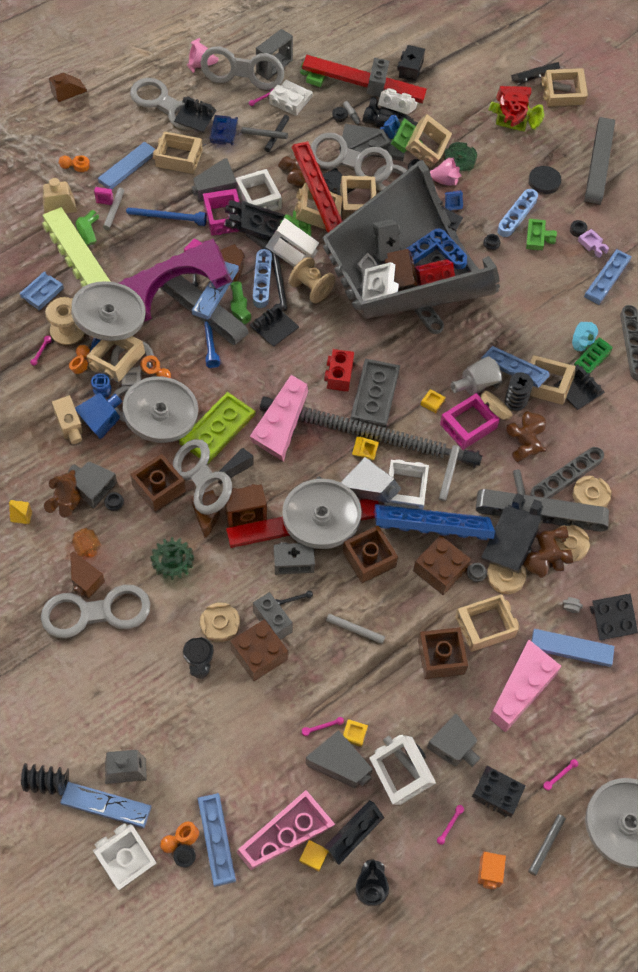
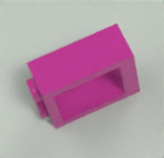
M236 189L203 194L204 208L207 213L211 236L239 232L236 228L231 229L224 226L225 219L214 220L211 209L228 206L229 200L239 202Z
M476 393L442 414L440 425L464 450L497 429L500 418L490 410L487 403L484 404ZM474 406L487 422L468 434L456 421L455 417Z

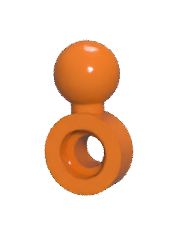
M64 155L58 161L61 168L68 169L73 166L77 172H86L90 164L89 159L82 155L74 157L73 160L69 156Z
M82 344L77 347V356L69 364V368L74 374H81L87 370L88 361L86 358L90 353V348L87 345Z
M149 355L141 360L140 367L144 373H155L156 377L171 378V373L168 369L159 368L160 362L155 356ZM147 362L151 363V368L147 367Z
M192 822L182 823L177 828L175 836L167 835L162 838L160 842L162 851L173 853L179 843L182 845H192L198 839L199 829Z

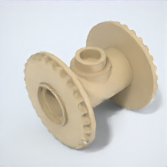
M306 257L293 268L289 277V283L292 287H298L302 283L311 289L310 301L316 304L328 296L334 287L336 278L332 273L321 277L320 271L314 268V259Z
M60 297L53 300L45 311L46 319L51 324V337L54 341L63 345L75 344L85 335L72 318L71 307L73 298Z

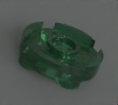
M455 142L449 145L448 149L446 148L444 160L453 158L456 167L460 168L459 171L472 170L477 160V152L475 148L468 147L467 143Z

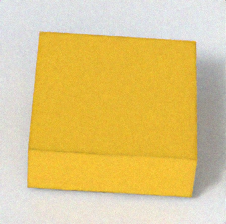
M430 389L420 405L437 413L445 402L446 397Z
M348 719L343 736L350 744L362 747L368 725Z
M309 840L299 862L319 872L328 853L324 847Z

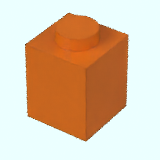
M483 852L480 858L477 883L483 884V887L494 890L496 887L500 888L504 879L506 856Z

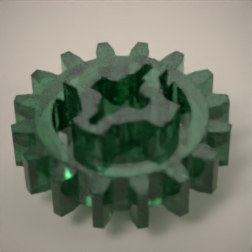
M171 537L170 542L163 539L162 545L157 543V549H152L153 556H150L153 570L156 569L157 575L163 573V579L171 576V580H174L176 575L182 578L181 573L188 574V568H193V550L188 548L187 542L182 544L181 538L177 542L174 541L173 537ZM185 554L186 558H185V561L183 562V561H182V558H183V555Z

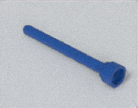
M138 208L126 209V213L130 215L194 221L199 226H205L207 221L206 212H199L193 215Z
M205 321L204 326L208 354L205 358L206 366L208 368L219 367L220 357L215 353L212 328Z

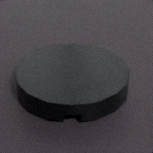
M538 166L530 172L528 183L538 193L540 191L543 194H551L559 189L561 175L552 167Z

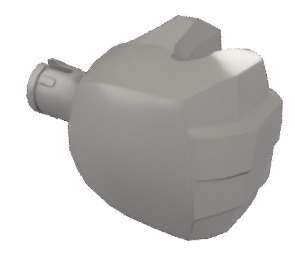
M490 356L467 366L463 371L462 379L451 383V389L453 393L466 390L470 395L479 394L484 391L485 387L491 385L497 389L503 383L500 367L496 360Z

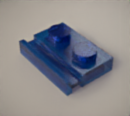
M215 115L210 143L224 145L230 143L233 145L238 117L233 119L231 116Z

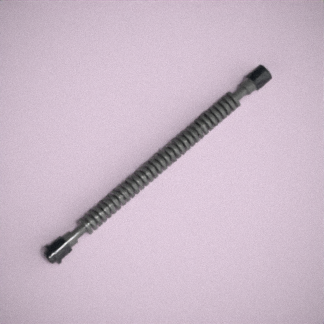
M263 396L260 410L266 412L274 399ZM307 407L302 408L298 420L301 418V421L304 422L305 420L306 423L310 421V424L318 425L319 423V426H323L324 423L325 428L328 426L329 429H332L333 426V430H336L338 427V431L342 429L344 433L347 429L348 434L351 432L352 435H355L356 432V436H359L361 433V437H364L366 434L365 438L367 439L369 435L371 440L375 437V441H378V438H380L379 442H382L384 439L386 444L389 440L390 445L392 442H394V446L398 443V447H401L403 444V448H406V445H408L407 449L409 450L411 446L413 451L416 448L417 452H420V449H422L421 453L427 450L426 454L428 455L430 451L432 456L435 452L436 457L441 454L440 458H443L444 455L450 456L452 450L446 448L445 443L442 447V442H439L437 445V441H434V444H432V440H429V443H427L428 439L426 438L423 442L422 437L418 440V436H415V439H413L414 435H411L409 438L407 433L404 437L403 432H401V435H399L400 431H397L395 434V430H392L390 433V429L386 431L384 427L381 431L380 426L376 429V425H373L372 428V424H369L367 427V423L364 422L363 424L360 421L358 424L357 420L353 423V419L349 421V418H345L344 421L342 416L340 418V416L336 415L335 418V414H332L330 417V413L322 412L321 414V411L318 410L317 412L315 409L312 411V408H309L308 411ZM459 449L457 460L473 466L472 468L475 469L476 465L480 466L483 455L479 454L480 450L476 452Z

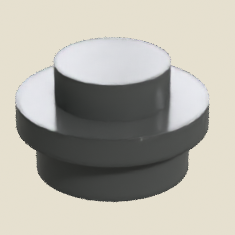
M474 563L468 567L467 576L471 581L481 582L486 578L487 570L484 565Z

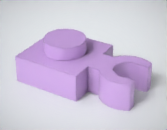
M592 229L579 236L578 242L588 251L593 249L597 257H601L602 251L604 253L608 252L609 247L606 244H602L603 239Z

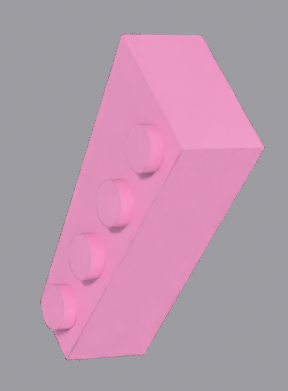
M291 375L250 435L252 443L283 462L293 431L296 428L299 414L302 411L308 394L306 383Z
M528 640L489 719L506 732L557 675L561 665Z
M305 790L241 846L237 854L249 869L253 870L328 831L335 823Z

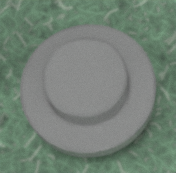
M568 597V600H563L562 603L564 610L573 613H579L580 609L583 608L580 600Z

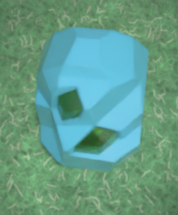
M580 322L576 326L572 340L574 350L583 351L594 343L598 335V328L592 322Z

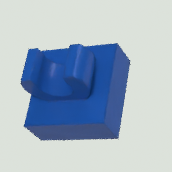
M391 115L384 123V127L380 128L384 130L385 134H388L389 139L394 138L400 126L397 116Z
M461 190L446 192L445 208L448 210L463 209V192Z

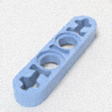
M527 189L522 193L500 221L497 230L500 236L509 237L536 204L538 198L537 191ZM518 206H524L526 209H519ZM510 216H516L518 219L512 220Z
M261 249L256 254L253 304L258 308L266 307L269 302L272 253L267 249ZM263 257H266L265 263H262ZM261 269H266L268 272L265 274H261L258 271ZM259 283L266 284V286L263 288L258 287L257 285ZM259 294H263L261 301L259 300Z

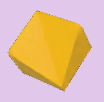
M357 437L352 455L374 460L379 442Z
M10 500V521L29 524L32 516L29 502Z

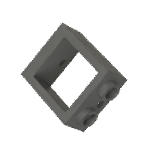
M280 29L256 47V55L261 53L272 55L279 49V52L274 56L280 60L284 68L293 61V36ZM260 61L256 63V73L267 80L277 73L276 67L271 62Z

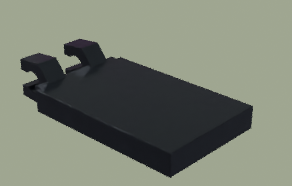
M229 200L228 206L226 205L225 213L229 215L228 219H225L224 226L231 229L236 228L240 232L270 241L280 226L281 220H284L285 214L245 201L240 203Z
M516 493L512 506L508 505V507H505L495 527L494 539L490 538L481 558L483 561L519 573L542 525L540 514L544 507L541 501L534 499L530 512L522 509L526 502L524 495Z

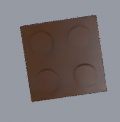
M409 249L387 253L388 258L385 259V263L391 262L395 264L393 282L398 284V292L418 287L413 257Z
M162 454L130 474L132 486L154 512L186 492L185 480Z
M251 484L239 489L232 488L230 498L224 505L229 528L267 520V503L262 484Z
M379 526L344 541L343 553L361 583L367 582L395 568L397 565L398 556Z
M440 535L415 561L413 572L440 594L444 595L467 571L471 559Z
M265 619L230 641L231 651L253 681H256L288 660L287 648Z
M461 627L420 632L418 646L424 679L465 675L468 661Z

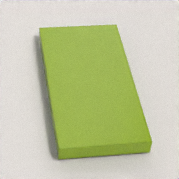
M227 392L194 425L193 429L179 440V444L183 446L188 441L194 439L203 440L208 444L210 450L207 463L209 464L256 415V411ZM200 448L190 450L198 458L201 457Z

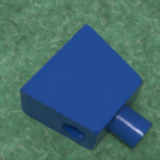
M98 393L75 407V410L101 440L120 419V415L116 412L115 408L122 403V400L116 393L108 400L101 393Z

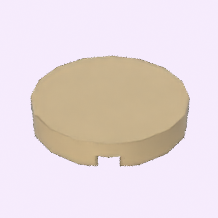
M485 391L481 395L484 404L488 402L490 410L496 416L506 421L512 417L509 408L494 394Z
M585 476L576 482L573 488V498L575 503L607 507L611 499V489L603 479Z
M576 525L566 526L569 538L565 542H556L561 550L572 551L573 562L579 561L586 556L590 548L588 534Z
M490 563L486 578L489 585L495 591L502 594H512L523 587L526 581V570L524 565H522L519 573H515Z
M215 603L209 605L201 614L200 628L207 639L213 642H226L237 635L240 629V616L238 611L229 604Z

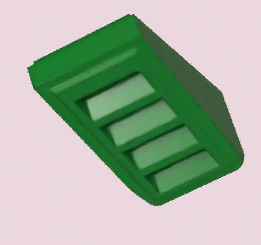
M599 337L574 365L583 366L587 374H590L610 355L613 347Z

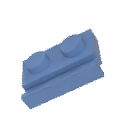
M43 272L20 292V297L24 298L38 310H41L64 289V286L61 282Z

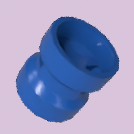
M102 373L94 375L91 380L94 395L101 393L104 398L109 397L112 392L109 377Z

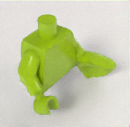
M491 102L488 110L497 114L495 125L525 132L527 121L531 129L535 130L541 125L544 118L543 105L538 104L532 109L529 108L526 118L520 124L511 127V120H507V123L504 122L505 115H503L500 109V104Z

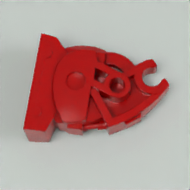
M499 87L496 99L499 101L503 115H505L504 122L507 123V120H511V127L520 124L526 118L529 110L531 87Z

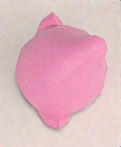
M200 38L191 42L192 46L187 66L193 73L195 72L194 69L201 68L202 55L208 49L200 43ZM211 55L207 61L208 66L216 64L219 58Z
M453 158L444 160L438 167L430 171L433 181L447 186L457 185L458 178L461 177L459 173L460 168L456 167Z

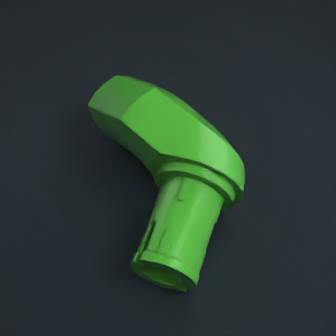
M91 210L84 217H79L75 223L78 233L87 246L97 242L91 224L99 219V215L97 214L95 217H92L97 213L94 210Z
M232 282L230 284L233 296L231 300L232 314L240 322L247 324L251 321V314L247 310V298L243 295L242 282Z

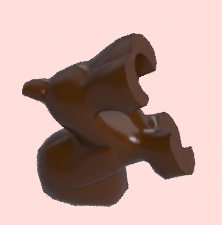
M289 156L282 158L278 167L283 171L290 170V173L287 175V182L302 188L306 180L296 157L294 159H291Z
M526 411L522 416L521 428L516 423L507 424L506 430L508 435L516 437L521 445L512 452V457L516 462H520L530 455L546 452L547 449L542 447L536 438V435L541 434L546 427V419L542 415Z
M75 470L50 479L49 487L55 489L53 493L54 496L44 503L46 512L53 513L59 506V515L66 518L78 506L81 494L76 488Z
M563 526L553 531L545 530L538 532L536 538L540 545V550L528 553L524 566L529 572L543 578L548 574L550 563H552L556 571H564V563L572 564V551L561 550L556 542H565L569 538L567 527Z

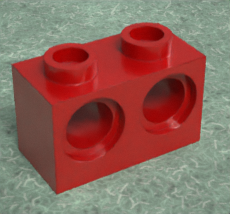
M448 259L414 267L419 286L455 276L454 265Z
M333 349L332 356H328L327 366L330 368L329 371H325L324 381L327 382V389L349 392L354 352Z

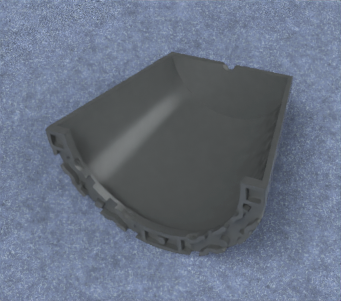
M423 160L413 165L323 237L325 242L323 248L327 255L330 254V261L333 266H336L334 270L338 278L341 277L340 281L344 289L347 288L345 293L349 300H353L351 303L355 311H360L364 319L491 296L499 292L500 285L496 284L500 282L499 274L489 256L483 258L484 268L478 269L460 242L455 230L452 231L451 227L448 228L451 222L445 209L442 210L441 204H439L441 200L436 192L430 171ZM393 219L397 222L401 229L399 234L401 250L406 249L431 231L442 229L467 255L466 267L463 269L454 268V277L421 286L418 285V287L363 301L357 291L362 284V275L356 266L367 253L374 258L378 266L386 264L385 260L380 261L374 256L372 222ZM422 244L420 248L426 250L429 248V245ZM446 246L444 248V250L447 252H450L454 249L452 246ZM436 249L414 264V267L429 264L432 256L442 254Z

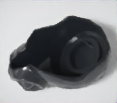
M203 637L192 638L184 644L183 657L189 664L191 676L204 679L210 672V662L214 654L213 644Z
M374 859L367 860L364 863L355 888L358 900L368 906L382 904L389 895V885L384 872V864Z

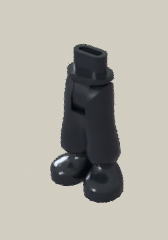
M374 97L371 98L369 106L366 107L362 119L363 123H373L378 127H384V123L389 117L396 115L400 123L405 118L414 126L418 124V122L414 121V118L411 119L410 116L383 106L379 108L378 100Z

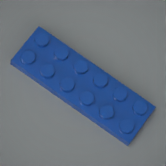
M375 504L376 525L384 529L395 527L403 531L413 529L421 533L437 532L440 535L456 534L463 538L474 536L481 540L494 539L495 530L490 517Z

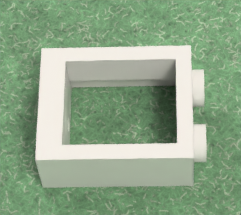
M267 169L235 178L237 181V193L241 201L272 211L282 209V197ZM265 183L271 195L252 201L246 189Z
M284 218L266 245V248L295 267L303 258H314L318 252L316 247L319 242ZM280 237H283L285 240H287L288 242H290L292 245H294L295 247H297L298 249H300L302 252L305 253V255L302 254L301 252H299L298 250H296L294 247H292L291 245H289V244H288L287 242H285L284 240H282Z
M391 460L389 475L392 478L394 474L422 478L419 497L397 494L388 503L385 502L384 505L423 510L429 465H424L420 462L411 463L403 460Z
M403 735L395 737L392 740L393 743L389 746L379 747L374 751L375 754L369 757L392 804L395 805L405 803L436 784L413 738ZM404 746L420 778L397 791L382 759Z

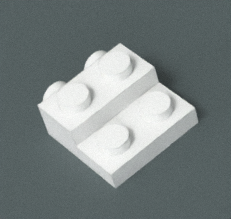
M285 80L281 86L277 84L269 94V104L297 116L313 97V92Z
M387 88V90L385 89L381 92L378 105L409 114L416 109L418 102H415V99L411 98L409 94L402 93L401 95L396 93V90Z
M390 262L365 269L362 291L363 301L398 292V284L393 282L395 264Z
M125 823L114 830L115 835L110 839L104 837L94 844L96 848L93 850L118 890L156 864V861L133 825L126 826Z

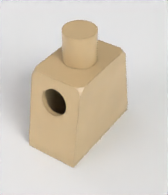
M52 178L49 184L43 185L44 214L62 207L65 213L77 212L75 197L68 182H59V179Z
M70 395L52 401L55 417L64 438H69L71 444L81 442L80 434L83 433Z

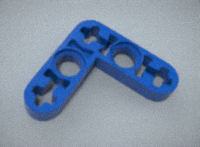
M442 229L431 231L406 248L409 249L412 256L414 255V264L437 249L446 259L453 263L455 269H463L467 265L466 253ZM422 244L429 245V248L423 250L420 248V246ZM446 246H452L454 248L450 252L444 250Z

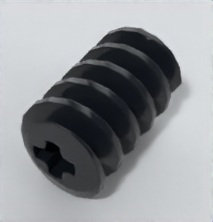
M517 372L511 377L504 400L505 405L510 410L520 411L527 406L533 388V380L528 374Z
M24 763L20 780L24 792H28L31 789L33 793H37L40 790L42 794L48 791L50 795H54L57 791V794L62 796L69 782V768L63 774L62 767H59L57 772L54 773L53 766H50L48 772H45L44 765L37 771L36 764H33L31 770H28V764Z

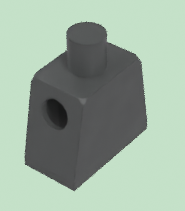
M87 462L82 468L74 464L68 471L69 473L71 470H75L76 488L80 492L81 497L93 509L117 484L114 472L92 462Z
M456 713L433 736L427 745V749L455 767L463 759L471 767H474L480 760V757L472 750L478 741L477 738Z
M138 750L106 753L105 784L147 780L146 758Z

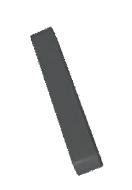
M599 117L584 202L598 205L602 203L615 119Z
M181 275L172 278L160 287L191 313L203 293ZM219 304L209 320L198 317L204 323L207 321L215 332L232 345H236L249 334L247 327Z
M481 489L477 492L476 511L481 514L501 517L505 507H508V505L512 506V501L516 494ZM524 495L526 502L522 509L530 512L534 499L542 502L544 507L540 514L542 523L559 526L576 525L585 530L600 532L608 530L609 509L606 507Z

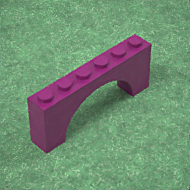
M214 239L204 241L199 246L189 248L184 253L172 256L169 260L157 263L147 270H142L130 278H125L119 284L129 287L141 297L145 305L144 322L152 319L151 303L156 292L172 278L184 274H198L208 278L216 289L232 282V279L218 245Z

